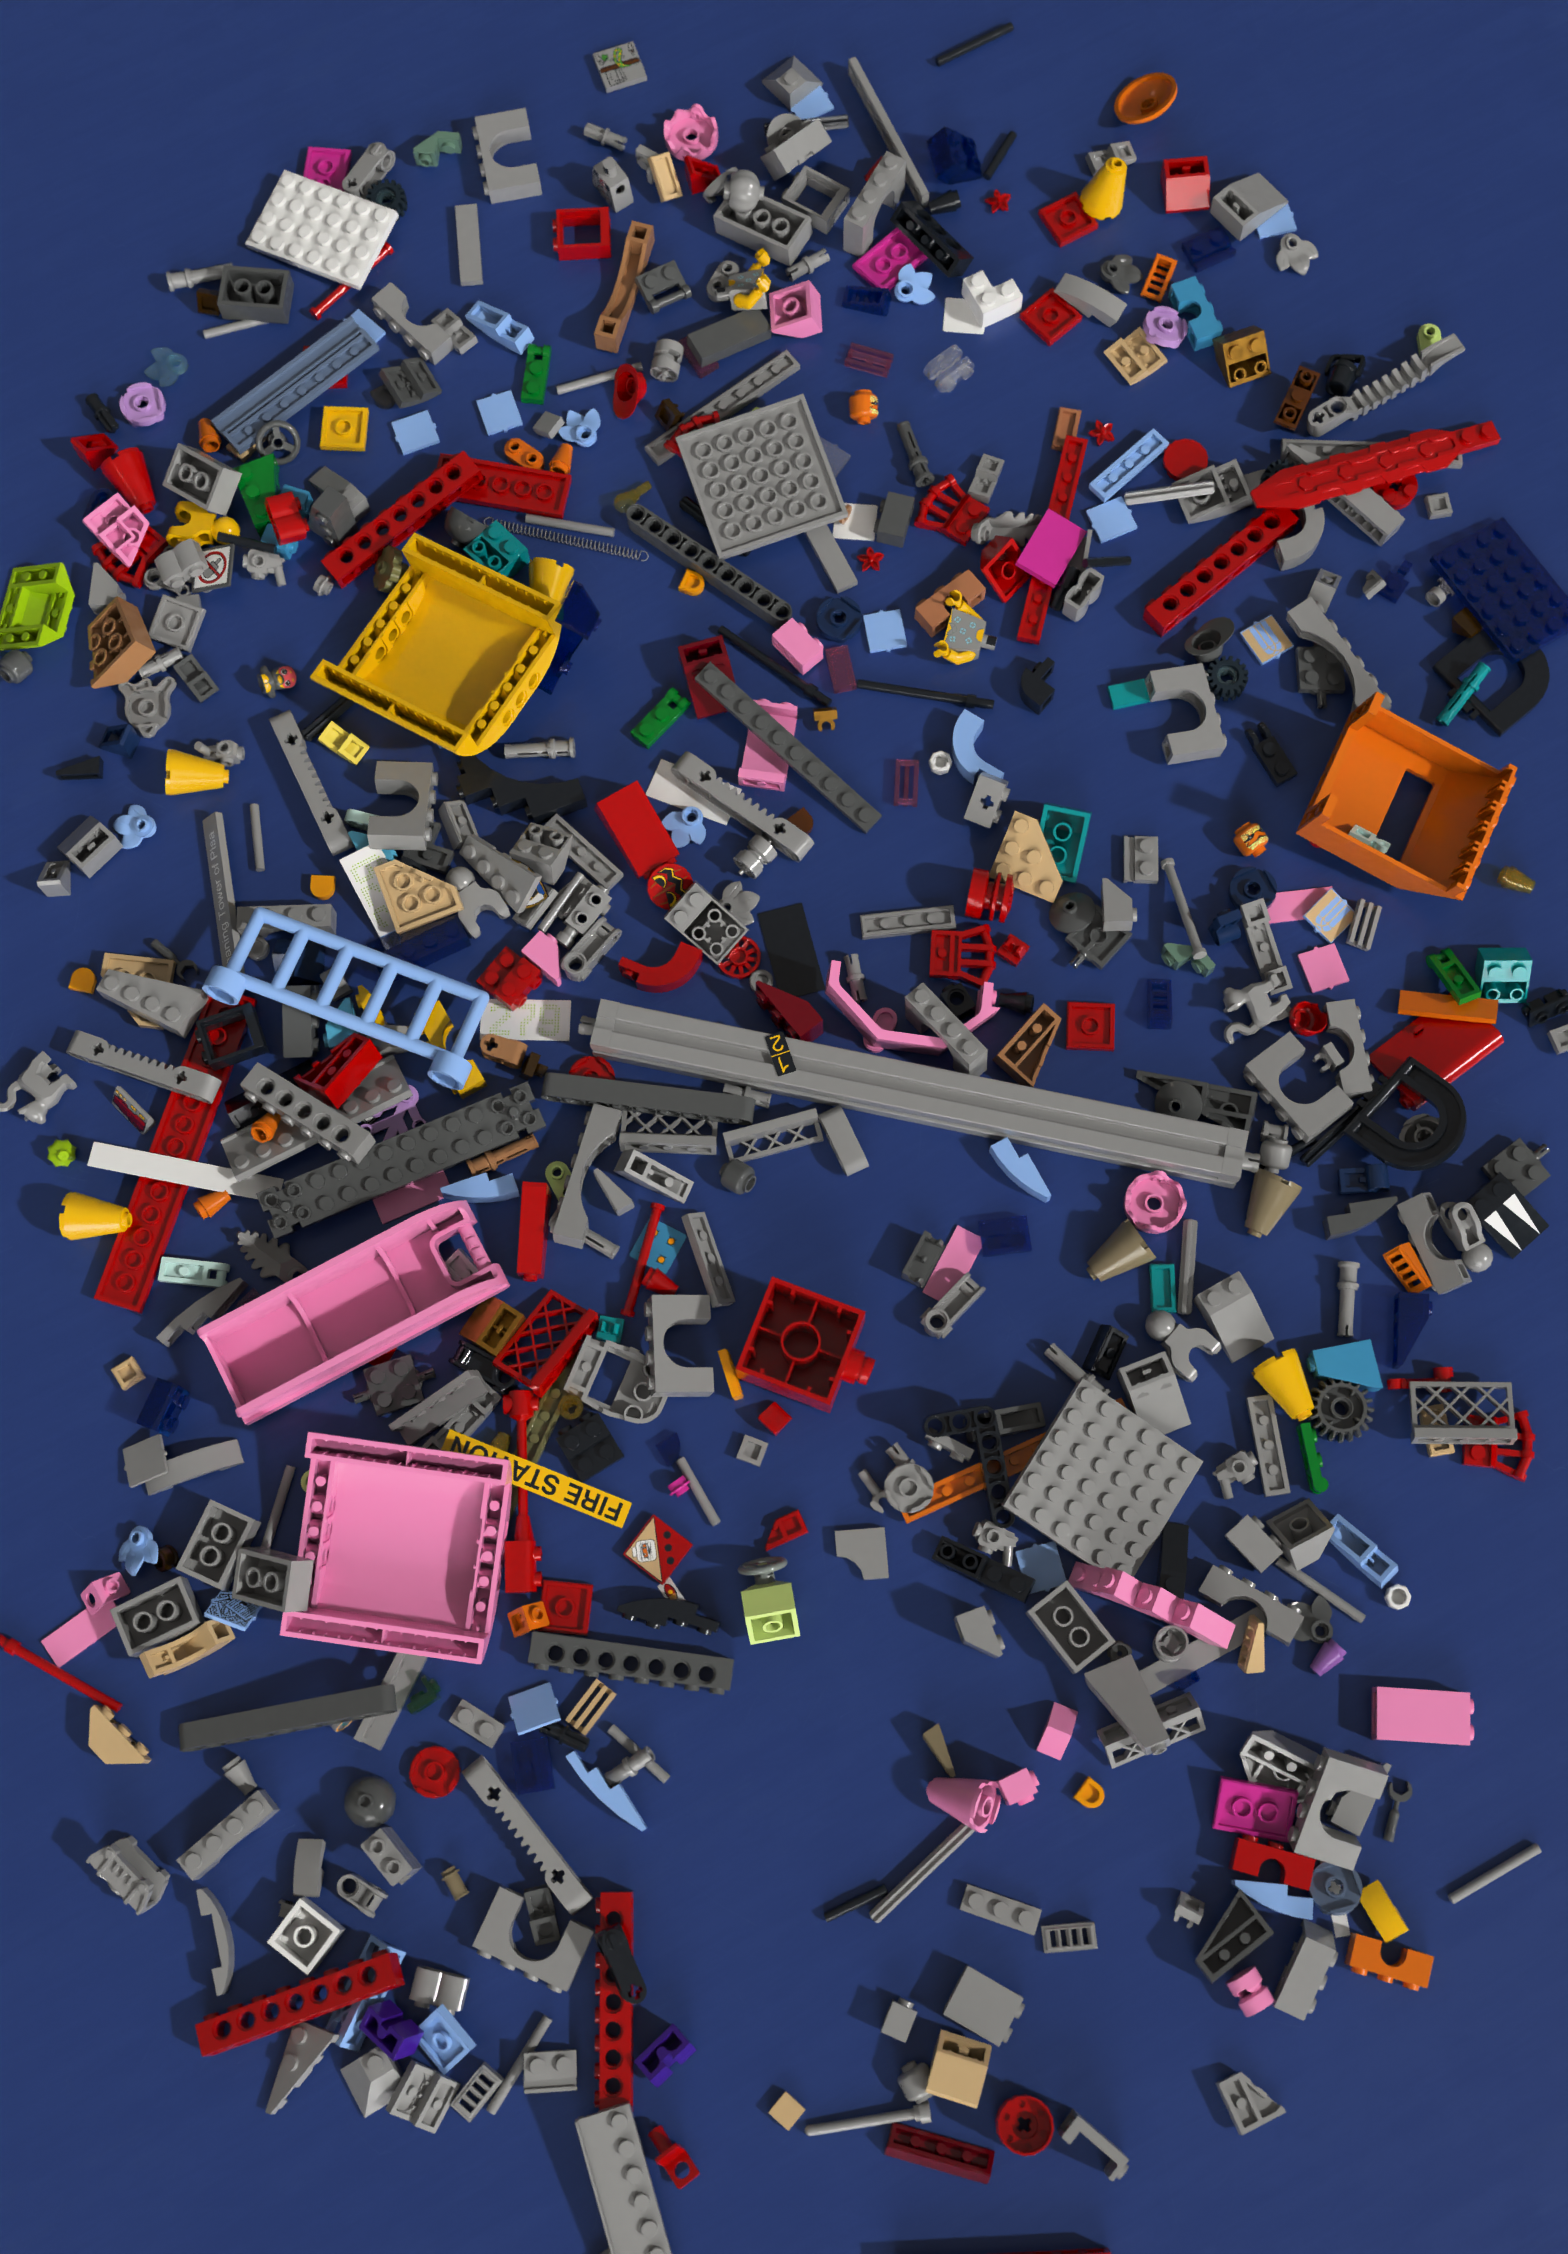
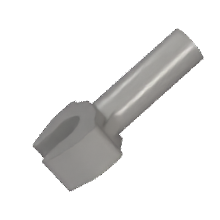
M864 1469L858 1475L873 1495L870 1506L874 1511L883 1514L884 1510L879 1505V1500L886 1498L884 1490L878 1487L869 1472Z

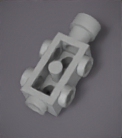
M592 884L589 888L584 886L577 896L580 901L575 907L571 904L563 914L566 918L563 922L566 927L563 931H559L555 938L564 948L570 950L575 943L574 939L576 936H584L595 924L598 916L601 915L603 917L611 908V905L608 904L612 899L608 895L610 892L602 885L598 884L596 886ZM593 896H597L600 899L599 904L592 903ZM578 915L585 916V923L578 921Z

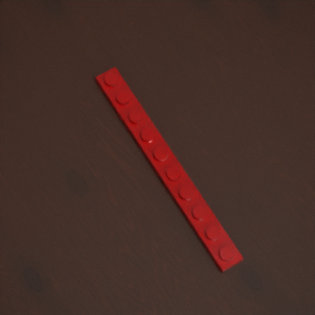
M1066 435L1049 504L1050 510L1067 520L1070 518L1088 439ZM1034 576L1031 578L1017 641L1039 645L1052 587Z

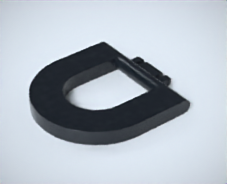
M1495 627L1483 629L1471 639L1466 638L1438 661L1432 669L1452 688L1447 693V696L1451 699L1463 684L1459 678L1481 659L1490 655H1503L1512 659L1518 665L1522 674L1521 686L1491 711L1474 693L1461 708L1465 714L1472 710L1473 712L1468 716L1472 721L1479 716L1501 737L1538 705L1548 688L1550 674L1544 653L1532 639L1512 629Z
M1409 1056L1389 1079L1382 1074L1379 1076L1378 1081L1383 1085L1374 1082L1372 1084V1091L1362 1095L1367 1102L1362 1099L1356 1102L1357 1106L1362 1109L1342 1131L1348 1138L1386 1165L1405 1171H1420L1443 1163L1457 1151L1465 1137L1467 1115L1463 1100L1457 1090L1442 1077ZM1400 1084L1427 1101L1439 1113V1124L1436 1131L1423 1141L1405 1142L1399 1140L1370 1119Z

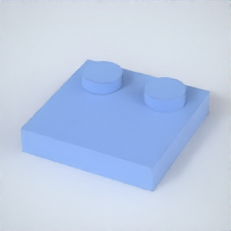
M443 2004L419 2025L424 2031L419 2045L443 2075L476 2046L475 2042Z

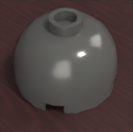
M452 506L444 520L445 531L452 538L450 542L461 549L464 545L467 546L487 528L484 524Z
M363 1776L355 1780L347 1789L344 1797V1809L348 1818L356 1825L364 1828L378 1827L386 1823L395 1810L396 1793L393 1786L385 1778L379 1776Z

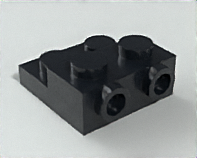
M592 1412L585 1414L579 1419L580 1424L573 1428L571 1425L562 1428L558 1432L559 1437L555 1438L582 1483L625 1457L599 1413L595 1415Z

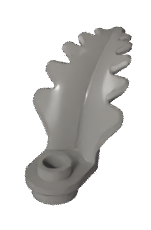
M1006 511L996 518L987 517L973 525L971 539L977 544L983 545L987 541L992 540L996 535L1012 537L1020 547H1024L1025 538L1028 541L1030 540L1042 520V515L1035 514L1034 516L1033 513H1030L1025 518V513L1020 512L1014 517L1011 511Z
M246 1230L244 1233L241 1231L237 1233L239 1239L237 1244L243 1245L240 1251L242 1253L248 1252L245 1255V1259L248 1261L255 1258L251 1268L255 1270L262 1267L260 1272L261 1278L277 1276L286 1283L293 1279L295 1272L298 1271V1276L308 1271L305 1266L290 1256L289 1243L285 1242L278 1247V1239L273 1237L267 1242V1235L265 1233L260 1238L257 1231H254L251 1235L249 1230Z

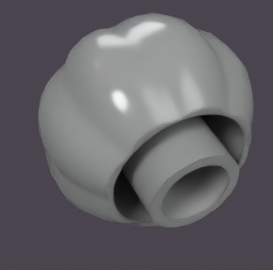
M737 170L730 175V181H724L723 199H728V206L735 212L746 213L752 211L759 200H763L764 186H760L758 177L749 170Z

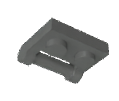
M675 260L643 273L634 279L652 314L659 312L661 308L684 298L686 300L692 297L691 289L685 283ZM674 286H677L679 289L661 299L655 300L653 298L654 295Z

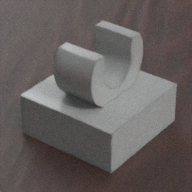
M1332 1042L1324 1045L1312 1060L1313 1062L1318 1060L1325 1062V1066L1319 1070L1320 1073H1324L1328 1069L1334 1072L1344 1063L1343 1058Z
M1181 1891L1176 1901L1174 1921L1177 1922L1179 1917L1182 1916L1188 1919L1187 1928H1191L1194 1923L1199 1924L1203 1917L1205 1903Z

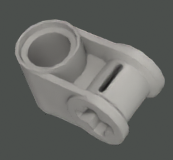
M356 1873L342 1876L337 1883L339 1895L371 1918L375 1917V1911L381 1901L389 1896L383 1889ZM347 1878H351L356 1882V1890L353 1893L347 1892L344 1888Z

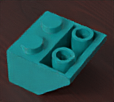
M497 520L463 549L475 562L507 577L515 576L530 561L528 549Z
M1478 948L1475 977L1476 984L1482 991L1480 998L1498 1000V1003H1526L1533 962L1526 948Z

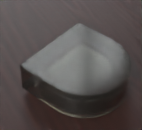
M385 384L369 392L375 404L381 409H389L396 403Z

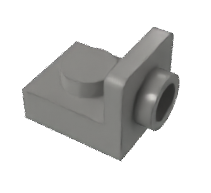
M640 144L635 150L637 164L642 169L647 170L648 183L653 184L654 178L647 159L659 154Z

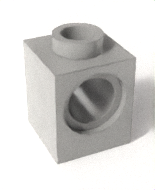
M899 1997L898 2001L892 1999L880 2029L881 2032L906 2043L917 2014V2010L912 2008L914 2003Z

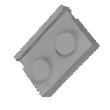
M1124 836L1123 883H1158V836Z
M576 2049L523 2052L524 2094L577 2090Z

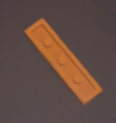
M1400 990L1398 1014L1496 1024L1498 1000L1477 998L1458 1005L1452 995Z

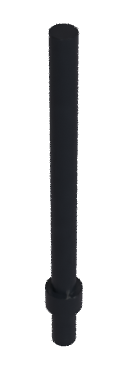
M723 625L720 626L717 631L718 634L795 685L808 698H814L825 707L830 706L832 699L818 691L819 688L812 683L808 684Z
M858 679L857 688L962 704L966 708L975 709V707L993 709L994 700L978 698L977 695L973 694L965 696Z

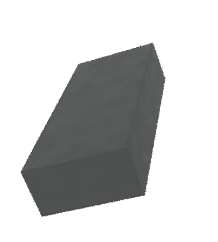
M760 309L744 310L688 334L687 345L702 368L770 339L772 331L771 326Z

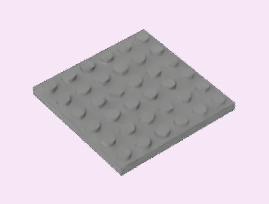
M804 394L675 437L719 559L725 560L848 517V512Z
M1080 1378L1001 1506L1086 1564L1100 1568L1109 1567L1121 1570L1134 1577L1204 1461L1094 1385Z

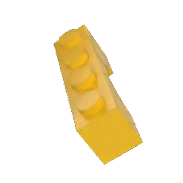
M439 1000L436 1002L421 1035L426 1034L429 1040L427 1043L446 1050V1038L454 1026ZM473 1059L467 1060L472 1065V1070L462 1090L451 1089L454 1095L459 1093L462 1099L487 1086Z

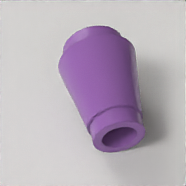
M1331 1638L1328 1642H1324L1310 1667L1321 1677L1343 1661V1656L1347 1652Z

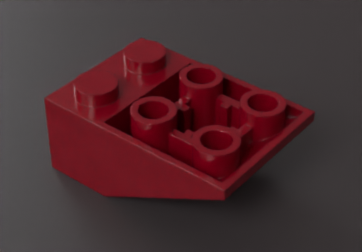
M722 635L679 646V660L697 720L727 712L728 710L694 679L711 662L735 683Z
M761 981L756 982L755 994L757 996V1004L763 1011L767 1009L772 1015L770 1018L778 1029L782 1027L787 1033L785 1037L812 1042L823 1034V1019L808 1001Z

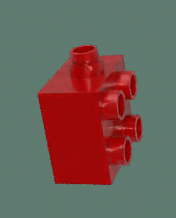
M772 1276L735 1369L737 1378L830 1413L842 1381L853 1385L857 1381L859 1384L867 1385L876 1360L869 1356L865 1357V1351L855 1348L865 1323L866 1311Z

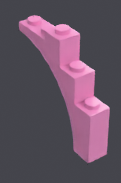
M1075 1562L1068 1580L1074 1589L1114 1601L1167 1624L1178 1626L1184 1632L1210 1645L1227 1649L1236 1626L1199 1603L1178 1598L1161 1587L1143 1583L1121 1570L1109 1567L1100 1568Z

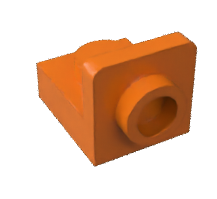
M542 1601L521 1606L507 1613L514 1638L550 1624Z

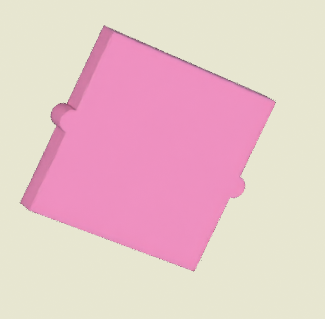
M1335 943L1320 948L1314 947L1311 951L1297 955L1312 993L1325 989L1332 990L1334 986L1349 982Z

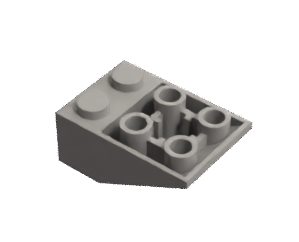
M1258 172L1229 184L1215 195L1210 213L1240 242L1288 204L1289 201Z
M696 880L664 915L665 920L697 948L703 950V953L717 965L749 930Z
M1165 1351L1122 1367L1116 1372L1131 1411L1164 1435L1191 1424L1175 1373Z

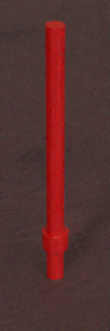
M0 1634V1646L8 1654L21 1657L102 1705H106L116 1713L121 1709L122 1703L24 1648L18 1640L14 1638L9 1639Z

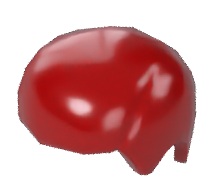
M1308 1001L1298 1002L1289 1011L1290 1026L1294 1032L1304 1037L1319 1034L1327 1026V1013L1321 1012L1317 1003Z

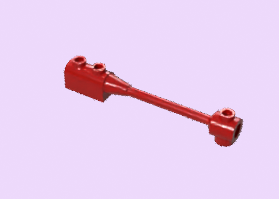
M532 1390L509 1391V1394L503 1395V1413L509 1414L510 1418L517 1421V1456L527 1460V1420L534 1416V1411H539V1397L534 1396ZM518 1487V1516L516 1518L514 1541H504L505 1593L508 1594L537 1592V1587L543 1584L542 1571H537L536 1562L542 1561V1547L536 1546L530 1516H528V1490Z

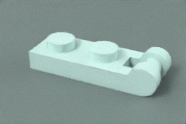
M162 1256L158 1281L217 1289L228 1283L225 1280L227 1273L230 1272L231 1265ZM211 1271H217L216 1279L209 1278Z

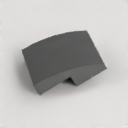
M422 357L403 359L400 366L381 368L379 373L399 409L423 403L440 395L442 392Z

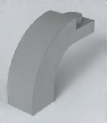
M1315 505L1296 510L1302 525V531L1293 537L1277 541L1274 549L1280 571L1301 565L1314 553L1324 530L1325 517L1323 508L1315 509Z

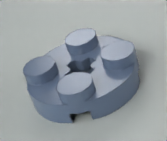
M1323 1862L1313 1872L1309 1894L1311 1898H1314L1313 1903L1323 1914L1341 1916L1350 1913L1359 1904L1362 1894V1882L1354 1869L1352 1871ZM1335 1881L1336 1885H1342L1343 1889L1339 1891V1894L1336 1895L1334 1892L1329 1891L1328 1888L1331 1887V1882Z

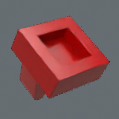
M1010 933L998 949L997 955L1014 967H1017L1030 946Z

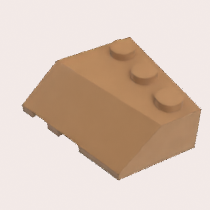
M118 596L88 625L89 650L93 654L90 670L94 672L91 687L94 689L128 682L156 653L138 607Z

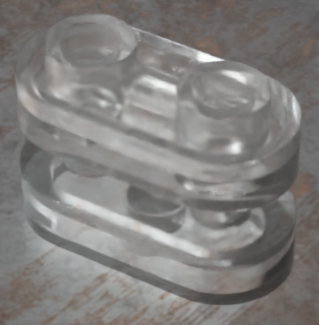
M956 344L932 359L923 370L924 375L929 380L937 378L935 387L941 393L952 391L958 382L962 379H968L974 372V363L968 357L961 359L963 351Z

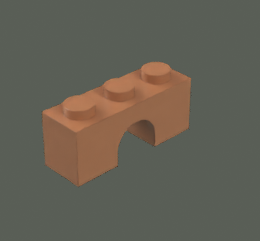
M969 569L964 573L956 574L949 584L938 587L928 599L924 598L917 603L914 618L931 638L948 626L950 614L945 609L947 605L945 601L947 598L954 600L949 592L958 590L962 595V600L971 608L985 599L986 588Z

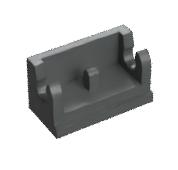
M925 1230L903 1269L901 1278L923 1289L945 1249L944 1241L934 1239L931 1233Z

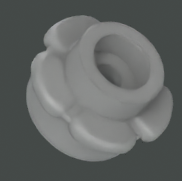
M320 575L313 586V590L318 593V596L328 595L333 588V583H331L330 576Z

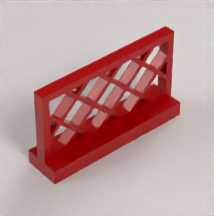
M550 1289L492 1361V1364L531 1388L535 1395L542 1398L581 1349L586 1336H591L598 1327V1313L590 1308L587 1311ZM552 1299H555L561 1303L562 1309L547 1311V1305ZM577 1312L582 1315L578 1321L567 1323L566 1314ZM563 1315L564 1324L550 1326L548 1317ZM546 1318L547 1327L533 1329L532 1323L536 1319ZM566 1330V1336L563 1340L552 1341L551 1332ZM549 1334L550 1342L535 1345L534 1335ZM531 1336V1346L518 1348L517 1342L520 1338ZM551 1348L552 1354L549 1358L538 1360L536 1350ZM534 1351L535 1361L520 1362V1353ZM516 1354L518 1364L507 1366L502 1363L506 1356ZM536 1366L537 1373L531 1380L522 1375V1369Z

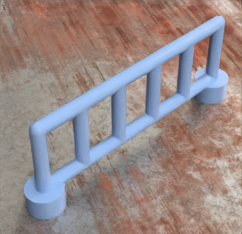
M263 907L254 909L227 966H213L202 986L203 991L207 995L228 1005H237L246 989L431 1059L433 1061L427 1072L428 1076L434 1082L453 1090H462L472 1070V1065L464 1059V1055L490 999L486 991ZM264 923L294 934L271 983L240 972ZM308 940L339 951L316 1000L285 989ZM352 957L383 968L361 1017L330 1006ZM397 973L428 985L406 1034L374 1023ZM441 990L472 1001L451 1051L419 1040Z

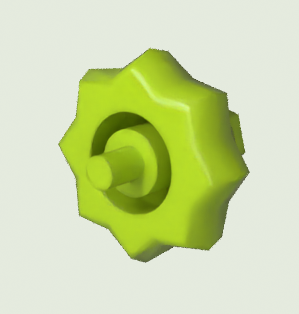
M56 1139L52 1145L47 1147V1159L55 1167H68L76 1159L75 1151L77 1147L72 1145L69 1139Z

